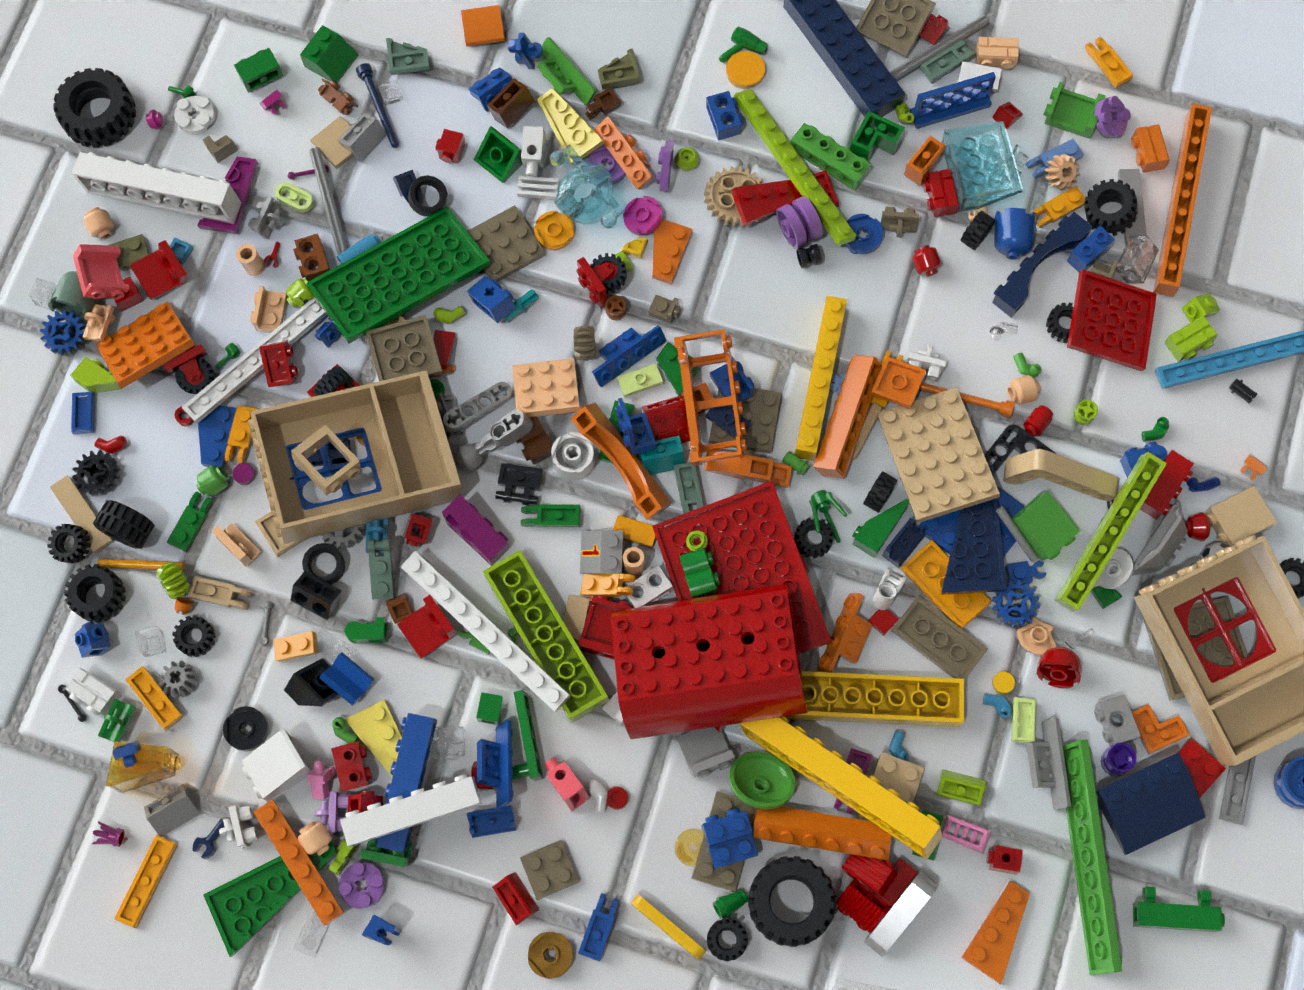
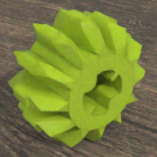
M166 563L157 569V578L169 598H180L190 591L187 578L177 563Z

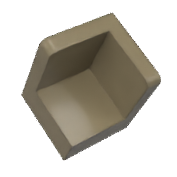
M227 135L215 142L210 136L203 139L207 150L217 163L238 151L234 141L229 139Z
M1095 261L1090 272L1112 278L1118 262L1114 261L1110 267Z

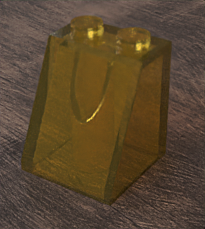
M114 741L113 750L116 747L129 743ZM140 744L141 750L135 753L137 763L133 766L125 767L123 757L115 760L112 752L106 786L117 792L124 793L173 777L176 774V770L180 768L181 759L179 754L166 746Z

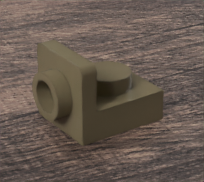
M655 295L648 315L671 324L673 318L678 317L681 306H678L679 299L674 297L672 301Z

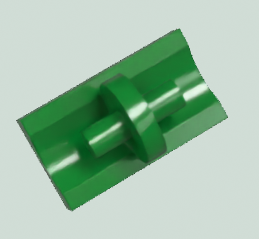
M114 699L108 714L104 717L105 721L98 736L120 744L136 707Z

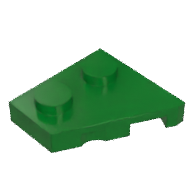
M667 342L656 357V361L660 368L663 369L677 396H680L684 391L681 368L678 361V350L674 345ZM702 366L694 367L692 369L693 378Z

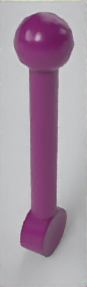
M325 165L326 172L328 173L329 167ZM312 169L297 173L289 172L287 177L292 180L297 176L313 174L315 171Z

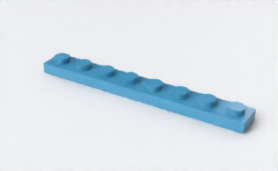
M1304 330L1156 368L1155 372L1161 388L1166 389L1303 354Z

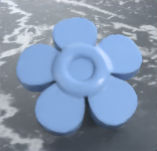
M842 374L840 378L838 375L832 376V383L829 388L831 392L837 391L839 396L841 384L846 374Z

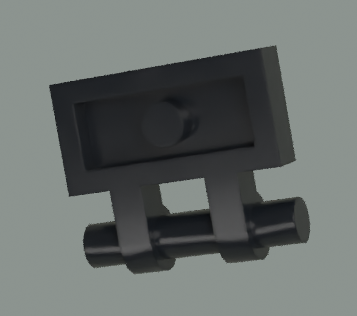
M501 463L498 485L505 486V491H496L495 499L503 500L505 503H510L511 501L520 502L526 506H529V504L538 505L539 497L531 496V490L540 491L543 469ZM512 489H524V493H512Z

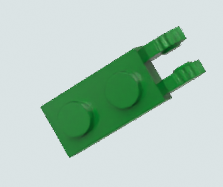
M196 491L169 536L167 544L187 553L207 518V513L210 510L213 499L207 497L199 511L196 507L202 496L201 493Z
M538 504V506L521 507L523 514L537 513V519H522L521 526L580 527V505Z

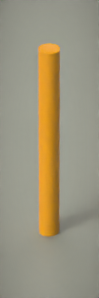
M118 559L97 560V564L101 567L159 569L162 565L172 562ZM175 562L181 570H184V562Z

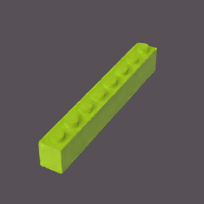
M1149 452L1140 456L1054 601L1072 612L1080 610L1166 466V462Z

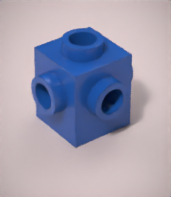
M85 623L75 633V643L79 648L82 658L101 656L111 647L109 634L104 623Z

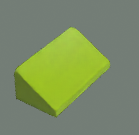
M942 769L937 795L981 806L986 781Z

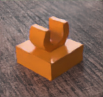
M1250 453L1244 461L1246 465L1242 467L1241 473L1243 474L1246 469H1251L1253 475L1250 477V480H1254L1257 473L1262 475L1268 466Z

